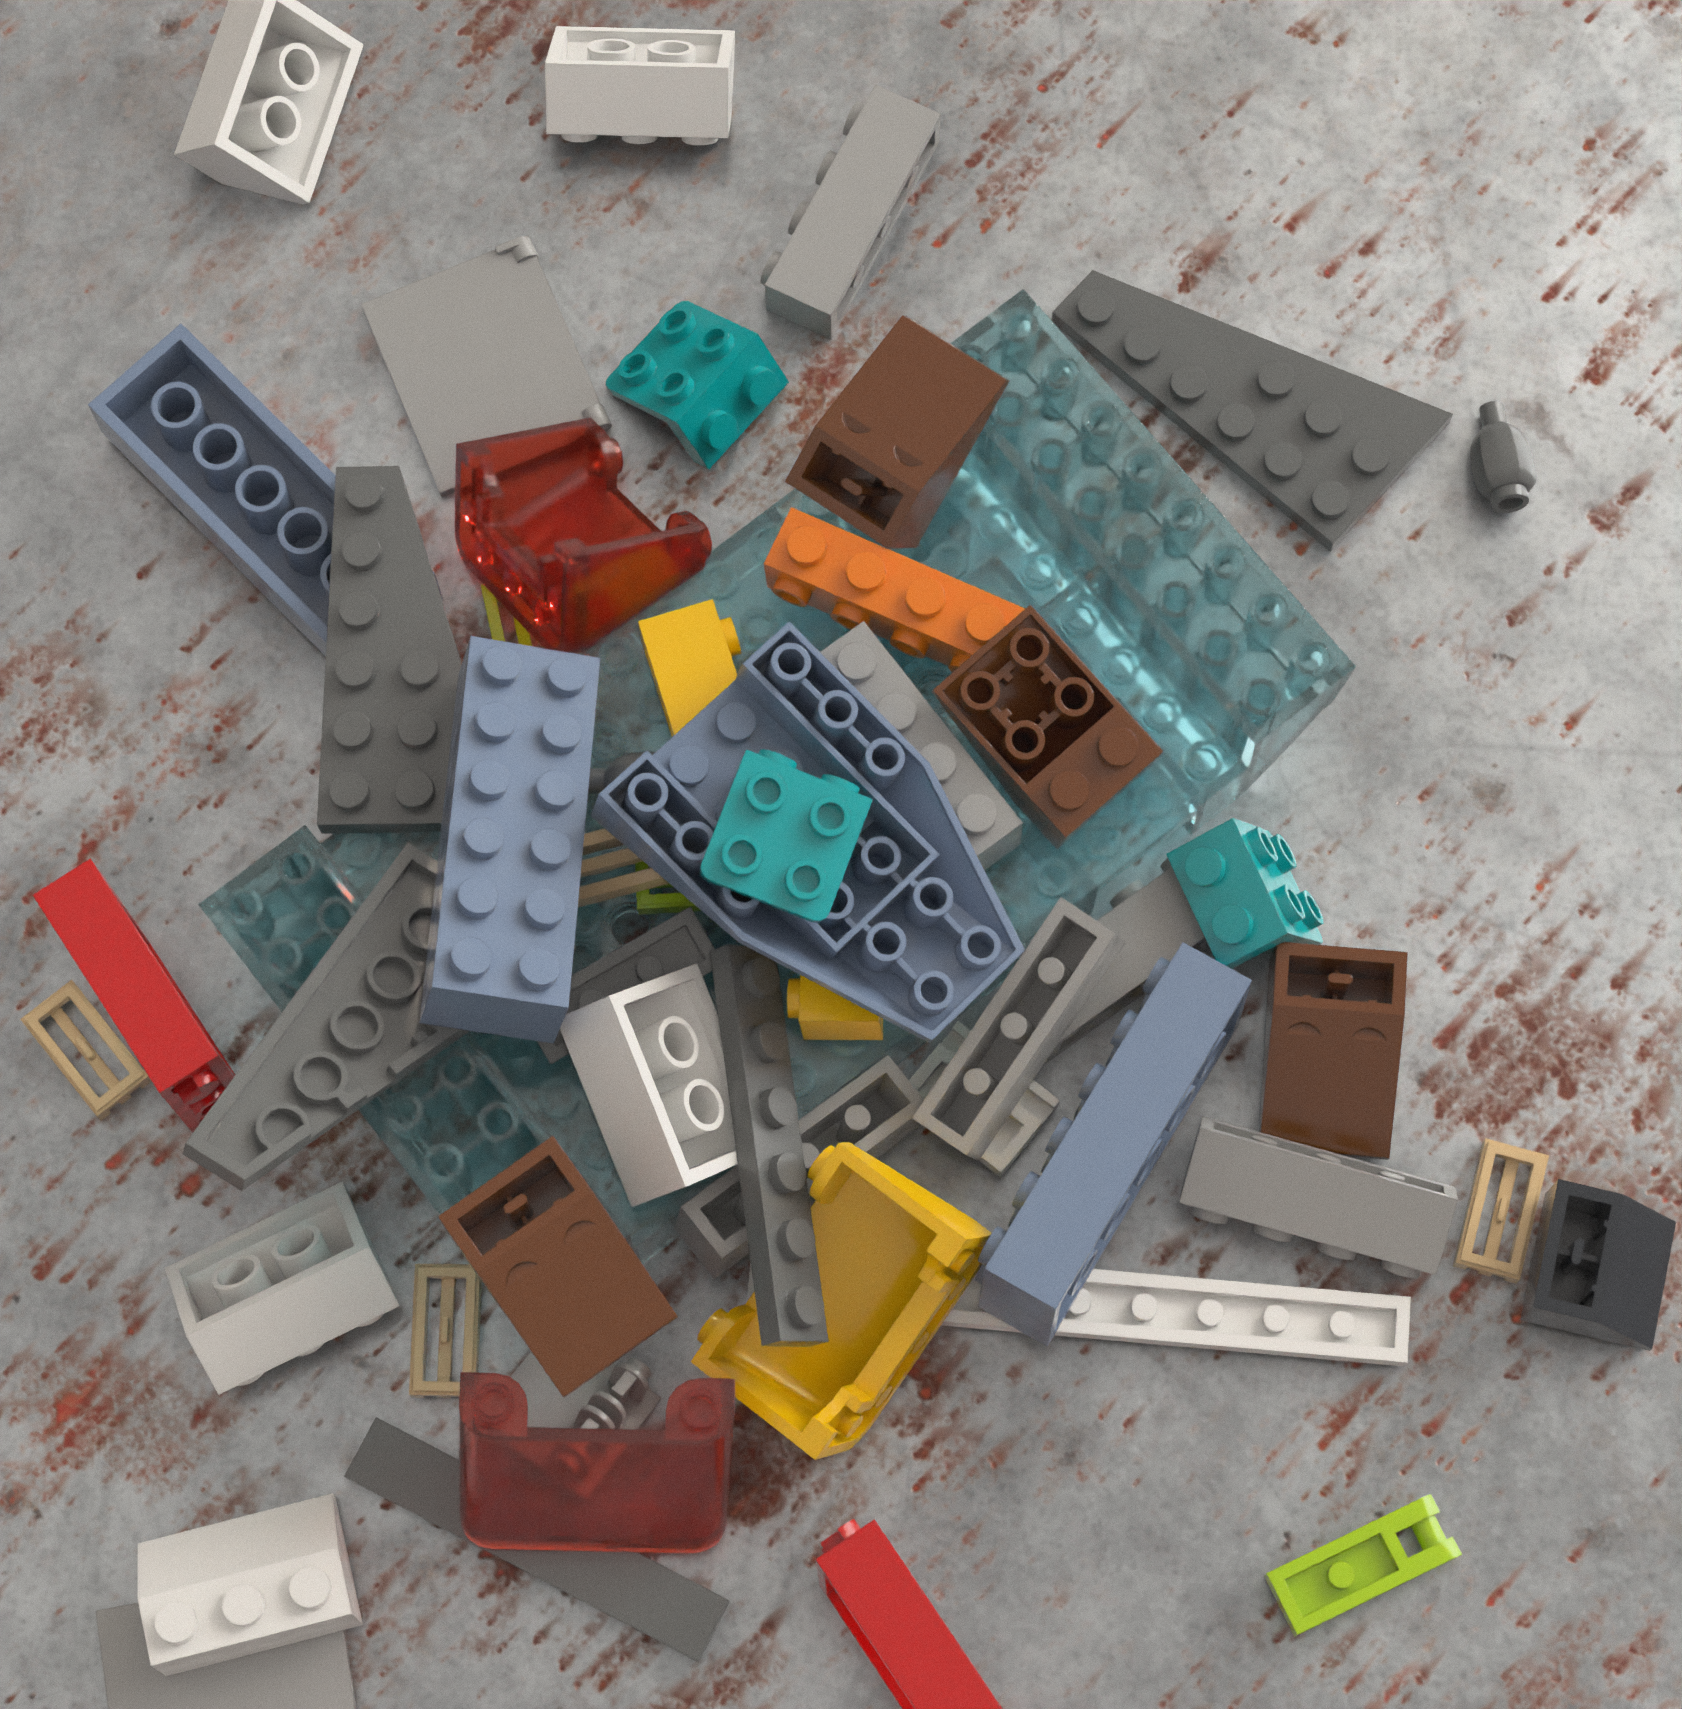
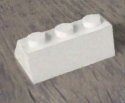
M229 0L174 155L223 185L302 205L310 203L363 44L297 0Z
M556 26L545 61L546 134H561L562 139L570 142H589L597 139L598 135L622 136L623 141L633 144L652 143L658 137H682V141L690 145H710L716 143L718 138H728L732 119L735 31Z
M697 963L609 995L565 1015L560 1031L631 1207L689 1186L738 1164L719 1017Z
M343 1181L165 1267L186 1337L218 1395L236 1386L250 1384L259 1379L264 1372L297 1356L309 1355L317 1351L325 1342L356 1327L368 1326L379 1320L384 1313L400 1306L386 1271Z
M334 1493L138 1543V1604L150 1665L165 1676L363 1625Z

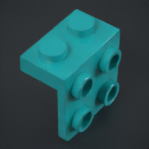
M681 301L661 317L659 323L634 350L621 360L619 366L606 380V386L613 396L667 422L692 460L707 469H710L789 383L758 333L689 301Z
M746 749L701 863V875L708 882L814 923L821 922L830 913L873 799L858 794L860 788L857 785L840 777L823 774L820 779L796 769L797 763L782 754L765 749H760L757 754Z
M1231 818L1166 854L1216 961L1233 969L1284 941L1315 945L1323 943L1318 929L1320 925L1324 924L1323 916L1311 894L1307 890L1300 892L1290 871L1297 867L1295 857L1289 845L1280 834L1273 836L1268 830L1259 826L1257 827Z

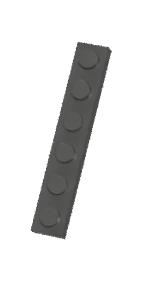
M727 944L710 951L761 1345L811 1347L829 1342L778 965L777 962L747 946Z

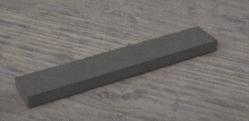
M377 1417L344 1475L346 1479L698 1663L730 1602L713 1591Z

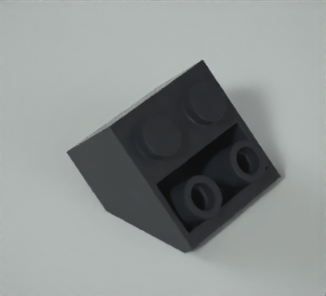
M1558 1179L1544 1196L1520 1320L1648 1351L1652 1350L1676 1221L1624 1194Z

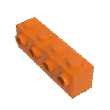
M792 507L764 562L767 587L780 599L795 606L806 607L809 605L828 613L835 622L850 630L864 621L874 634L889 640V643L897 650L915 658L923 659L925 656L947 665L951 672H954L1025 610V608Z

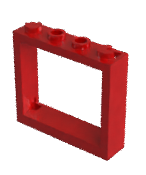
M88 859L32 896L158 1092L193 1133L235 1077V1073L139 925L93 861Z
M852 1519L820 1543L823 1547L821 1549L823 1555L815 1559L819 1586L902 1709H1003L875 1519L862 1528L855 1519Z

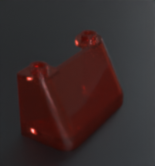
M591 417L456 444L454 528L456 544L462 561L543 648L574 654L587 652L695 577L705 567L706 558L711 555L712 540L708 527L693 513L686 510L670 514L665 530L661 531L617 489L618 474L623 469L621 448L614 438H610L605 430Z
M460 1372L459 1515L462 1530L470 1541L479 1547L488 1549L691 1554L709 1550L717 1545L724 1535L728 1519L735 1415V1379L697 1378L687 1380L677 1386L668 1399L665 1430L527 1427L528 1404L526 1394L520 1384L511 1377L498 1373Z

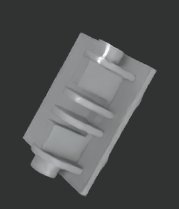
M530 1352L479 1414L478 1419L586 1496L662 1398L649 1389L647 1379L651 1375L650 1369L645 1363L636 1358H630L627 1363L620 1362L617 1365L613 1363L566 1398H563L535 1356Z

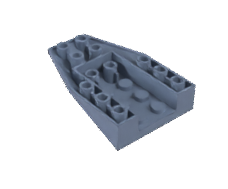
M790 621L742 664L736 679L659 750L653 755L648 750L645 751L598 794L591 813V817L739 943L928 1043L938 1036L1025 951L930 763ZM746 749L757 754L760 749L782 754L797 763L796 769L820 779L823 774L840 777L857 785L860 788L858 794L873 799L830 913L821 922L814 923L708 882L701 875V863Z

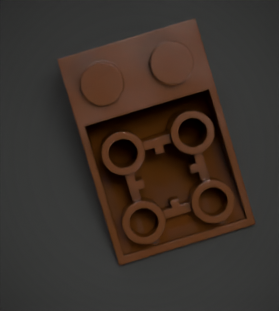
M902 315L815 425L785 482L886 548H917L1010 380L911 318Z
M1031 604L932 690V693L1014 803L1057 850L1147 771L1164 752Z
M1282 942L1275 946L1269 960L1259 1132L1349 1157L1385 1160L1390 1158L1405 1017L1408 952Z
M551 1136L438 1216L451 1239L563 1398H566L678 1317L599 1199L554 1136Z

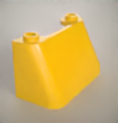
M841 1142L836 1147L830 1145L825 1148L815 1159L807 1174V1177L813 1181L809 1195L815 1199L811 1206V1215L829 1342L811 1347L762 1346L755 1292H753L746 1304L738 1305L728 1313L720 1308L709 1317L697 1336V1340L702 1345L691 1360L692 1364L814 1460L849 1450L868 1432L979 1271L982 1263L978 1262V1258L992 1234L973 1218L850 1142Z

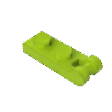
M1431 1494L1413 1501L1264 1575L1294 1637L1462 1555L1453 1536L1448 1539L1445 1537L1435 1517L1436 1514L1440 1513V1510ZM1411 1527L1423 1551L1408 1558L1396 1534Z

